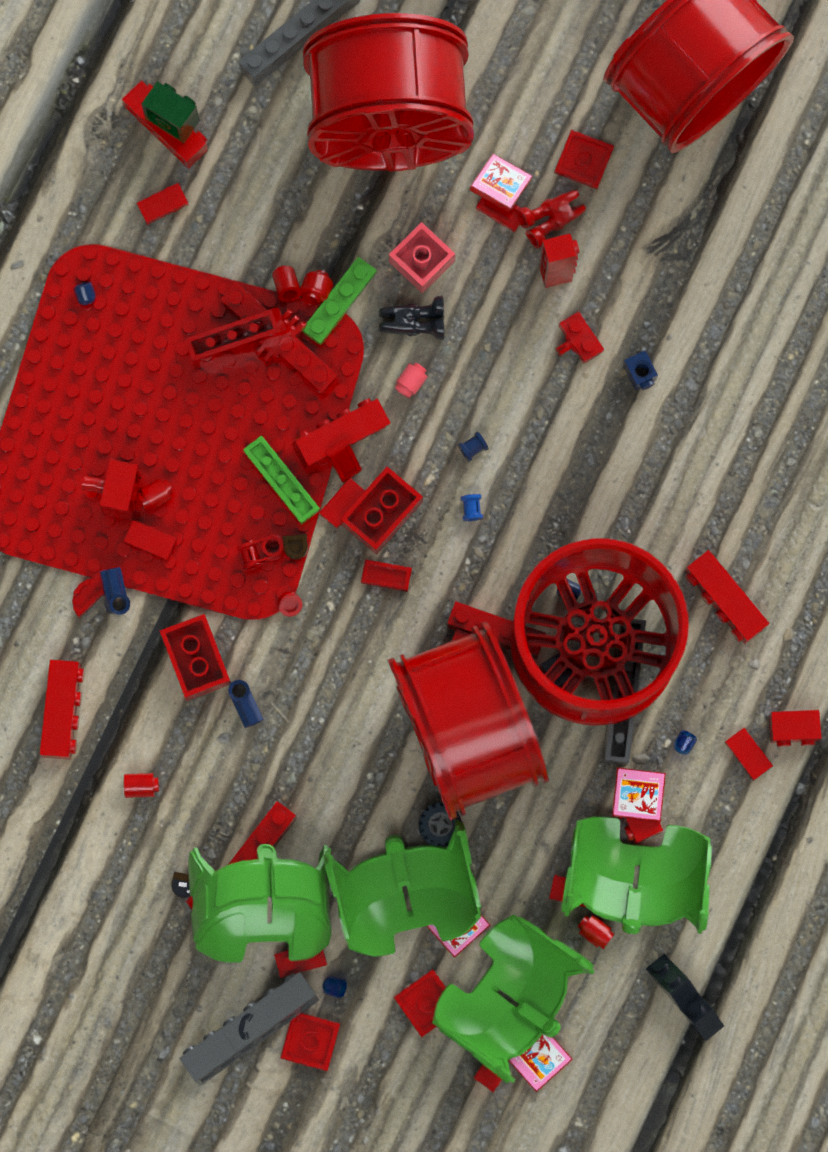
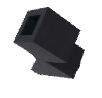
M665 954L646 968L649 975L705 1041L724 1027L714 1009L700 996L689 978Z

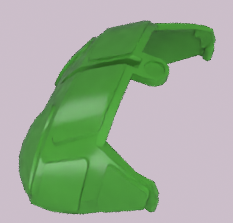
M595 816L576 821V828L573 829L570 866L567 872L562 912H565V916H569L573 909L584 904L594 914L622 923V930L629 934L639 933L641 926L671 924L686 917L696 927L697 933L702 934V931H706L709 913L710 885L707 884L711 868L712 846H710V838L693 829L669 824L666 826L663 842L659 847L624 843L620 840V819L617 817ZM635 865L640 866L637 889H633Z
M459 819L455 820V830L447 848L434 845L404 848L401 836L391 835L385 840L386 853L371 857L357 864L350 871L333 858L330 850H327L325 855H323L334 898H337L338 915L343 935L349 949L375 957L394 954L396 952L395 934L428 925L436 927L441 941L452 940L467 933L481 918V904L476 881L470 869L472 862L464 823L460 822ZM403 886H407L412 907L411 911H407L402 890Z
M263 844L258 847L256 860L236 862L217 871H214L201 857L198 848H193L189 852L188 873L190 896H192L193 905L191 912L192 932L196 949L217 961L239 963L243 961L248 943L285 941L289 944L288 957L290 961L305 960L316 956L329 945L331 937L329 879L323 860V855H325L327 850L331 852V848H328V845L322 847L319 853V863L315 868L297 860L277 859L275 848L271 845ZM267 897L272 899L271 923H267Z
M513 914L492 927L479 942L481 949L492 959V965L473 991L465 993L455 985L449 984L437 1002L433 1024L439 1028L438 1030L471 1052L476 1059L507 1084L510 1081L512 1083L515 1082V1079L510 1074L509 1059L523 1054L542 1035L553 1038L559 1033L561 1024L554 1018L566 996L568 977L582 973L593 975L595 972L593 964L585 957L560 941L552 940L540 928L524 918ZM499 989L519 1003V1005L515 1007L497 993Z

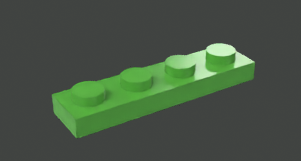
M357 257L330 292L328 299L323 301L306 323L307 326L302 332L319 345H322L376 275L377 270L360 257Z
M262 435L243 449L246 456L301 525L320 511L314 500Z

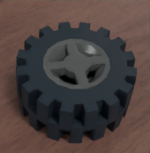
M436 803L430 805L423 811L419 820V831L422 838L429 845L447 847L455 830V820L459 819L462 822L460 814L456 812L457 818L450 821L444 804Z

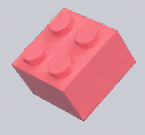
M422 222L389 254V263L422 294L455 262V253Z

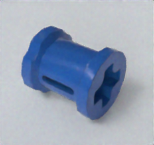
M480 494L460 497L464 507L463 521L469 522L483 519V514H481L480 500L482 499Z

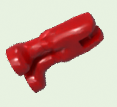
M577 190L566 192L552 199H546L538 208L530 210L527 207H522L517 210L520 225L525 229L533 226L541 218L549 216L547 221L525 231L526 237L536 249L542 247V241L545 240V236L549 232L563 229L566 224L585 212V204H580L572 209L569 205V202L580 196Z

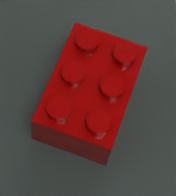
M386 466L341 517L340 523L377 555L423 503V496Z
M205 614L160 630L186 701L231 684Z

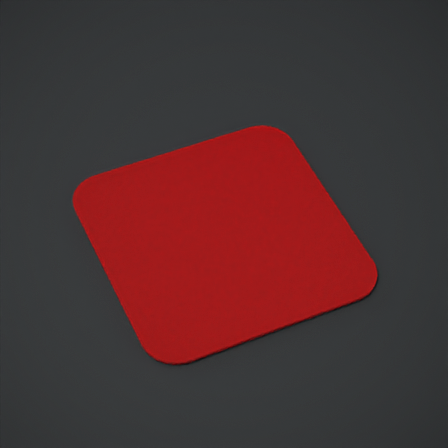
M87 244L67 251L53 264L47 276L0 429V552L89 578H100L99 571L120 567L126 588L239 619L261 620L279 613L280 610L277 606L278 598L285 592H297L319 512L301 525L246 456L243 449L262 435L321 509L333 466L329 458H326L304 469L292 443L297 440L295 437L297 434L307 429L311 433L317 429V424L327 419L332 422L338 419L337 414L350 408L364 358V343L358 326L351 317L345 314L322 345H319L303 332L297 337L339 375L324 394L284 357L272 358L268 363L262 360L268 353L267 351L261 357H258L256 352L261 347L259 341L262 338L192 361L185 338L241 320L221 300L235 282L240 284L267 310L279 307L283 316L288 309H291L294 313L288 319L289 321L295 315L300 317L295 327L302 321L307 323L321 304L312 306L305 303L302 298L292 302H282L278 297L277 291L104 245ZM85 282L92 283L96 294L95 301L90 305H81L74 291L75 286ZM112 459L139 466L142 473L139 492L142 491L143 487L159 478L162 481L167 479L174 492L170 494L172 499L155 509L150 508L148 510L145 509L137 496L133 518L128 520L104 515L99 506L102 493L82 490L83 478L85 475L105 479L109 461ZM133 520L177 538L168 561L123 542ZM307 534L308 551L304 558L292 560L284 552V555L278 560L266 563L252 570L245 571L243 569L245 564L241 552L237 551L239 545L271 535L277 536L283 543V536ZM275 542L269 544L267 551L269 553L277 552L279 544Z

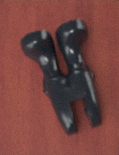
M436 296L432 304L427 306L409 303L407 305L388 306L379 309V317L395 318V322L379 324L380 332L410 337L423 333L433 335L435 339L444 340L443 296ZM419 318H433V319H436V320L431 321V322H418V321H416V319H419Z

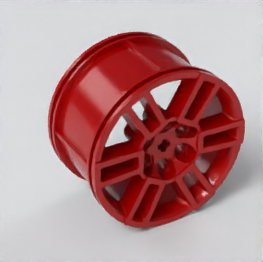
M666 0L614 53V58L607 67L603 80L608 85H611L613 91L619 92L661 137V142L665 146L668 145V150L671 153H676L704 136L741 104L785 56L793 43L794 36L787 32L783 25H779L757 0Z
M382 13L342 20L328 25L311 35L303 46V66L306 73L310 76L312 121L307 128L308 148L311 153L319 158L321 162L333 167L340 166L357 170H388L389 172L414 170L416 167L438 163L465 152L472 145L474 139L473 118L466 109L464 66L469 57L466 34L456 25L436 17L409 13Z
M593 538L570 543L544 558L527 577L520 591L510 634V650L515 671L520 682L533 700L549 713L561 719L591 726L616 724L628 720L647 709L657 700L667 687L683 657L689 629L686 602L677 581L670 571L656 557L642 548L624 541L606 538ZM589 570H607L623 575V580L606 602L597 600L588 574ZM571 573L576 574L584 597V602L582 603L576 601L566 578ZM552 583L556 584L568 613L565 617L532 611V606L536 599ZM635 584H639L643 588L642 592L624 611L619 609V604ZM650 600H654L663 616L666 632L656 633L632 629L630 623ZM594 610H604L607 616L604 619H598L594 615ZM573 617H580L584 625L582 627H575L571 624V619ZM528 623L557 629L556 636L527 633L525 632V627ZM620 624L624 626L625 633L616 634L613 631V625ZM597 632L599 637L603 639H599V642H594V638L590 637V635L593 636ZM571 640L577 641L580 644V649L571 651L567 647V643ZM637 642L665 646L666 653L662 656L639 651L634 648V645ZM527 645L557 648L560 657L543 674L534 662ZM613 647L620 649L622 656L619 658L611 657L609 649ZM588 656H595L598 658L599 664L597 666H589L586 658ZM627 661H633L658 667L660 672L651 684L635 693L624 669V664ZM566 668L572 669L573 673L561 689L553 684ZM608 676H615L623 698H613L607 681ZM585 677L593 678L601 700L585 699L572 694Z
M486 621L480 623L481 630H478L476 626H472V633L407 659L404 654L399 655L400 662H396L394 657L387 660L396 680V688L402 705L412 723L421 746L425 764L434 786L438 788L450 821L457 818V811H460L462 816L466 815L465 808L530 782L534 787H537L539 785L538 779L543 784L549 782L546 765L524 703L500 646Z

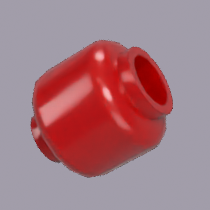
M323 270L306 273L300 286L303 301L312 306L322 304L323 301L328 299L333 288V281Z

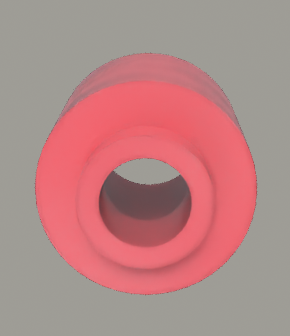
M416 362L414 365L409 363L397 379V385L394 388L410 399L412 395L418 392L428 378L425 374L427 370Z

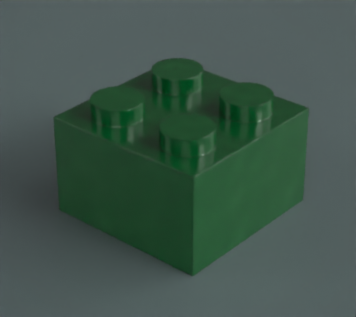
M157 81L141 103L146 120L182 143L186 142L200 121L196 102L186 95L184 97L176 93V89L167 83L163 85Z

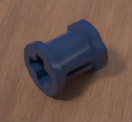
M478 431L474 433V437L465 443L460 442L458 444V448L468 462L472 461V457L479 452L489 449L486 441Z

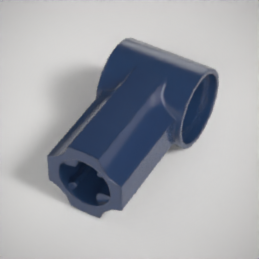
M117 567L99 571L105 595L106 610L112 615L125 614L130 608V600L126 595L121 568ZM117 597L122 600L123 604L119 611H116L112 604L113 600Z
M243 680L233 681L229 686L228 692L244 728L246 729L263 721L264 719L250 691L249 685ZM238 685L246 688V694L241 698L235 697L232 693L234 687Z

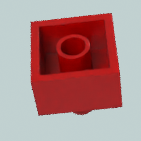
M110 459L106 478L100 479L85 475L82 490L102 493L99 506L104 515L132 520L142 473L137 464Z

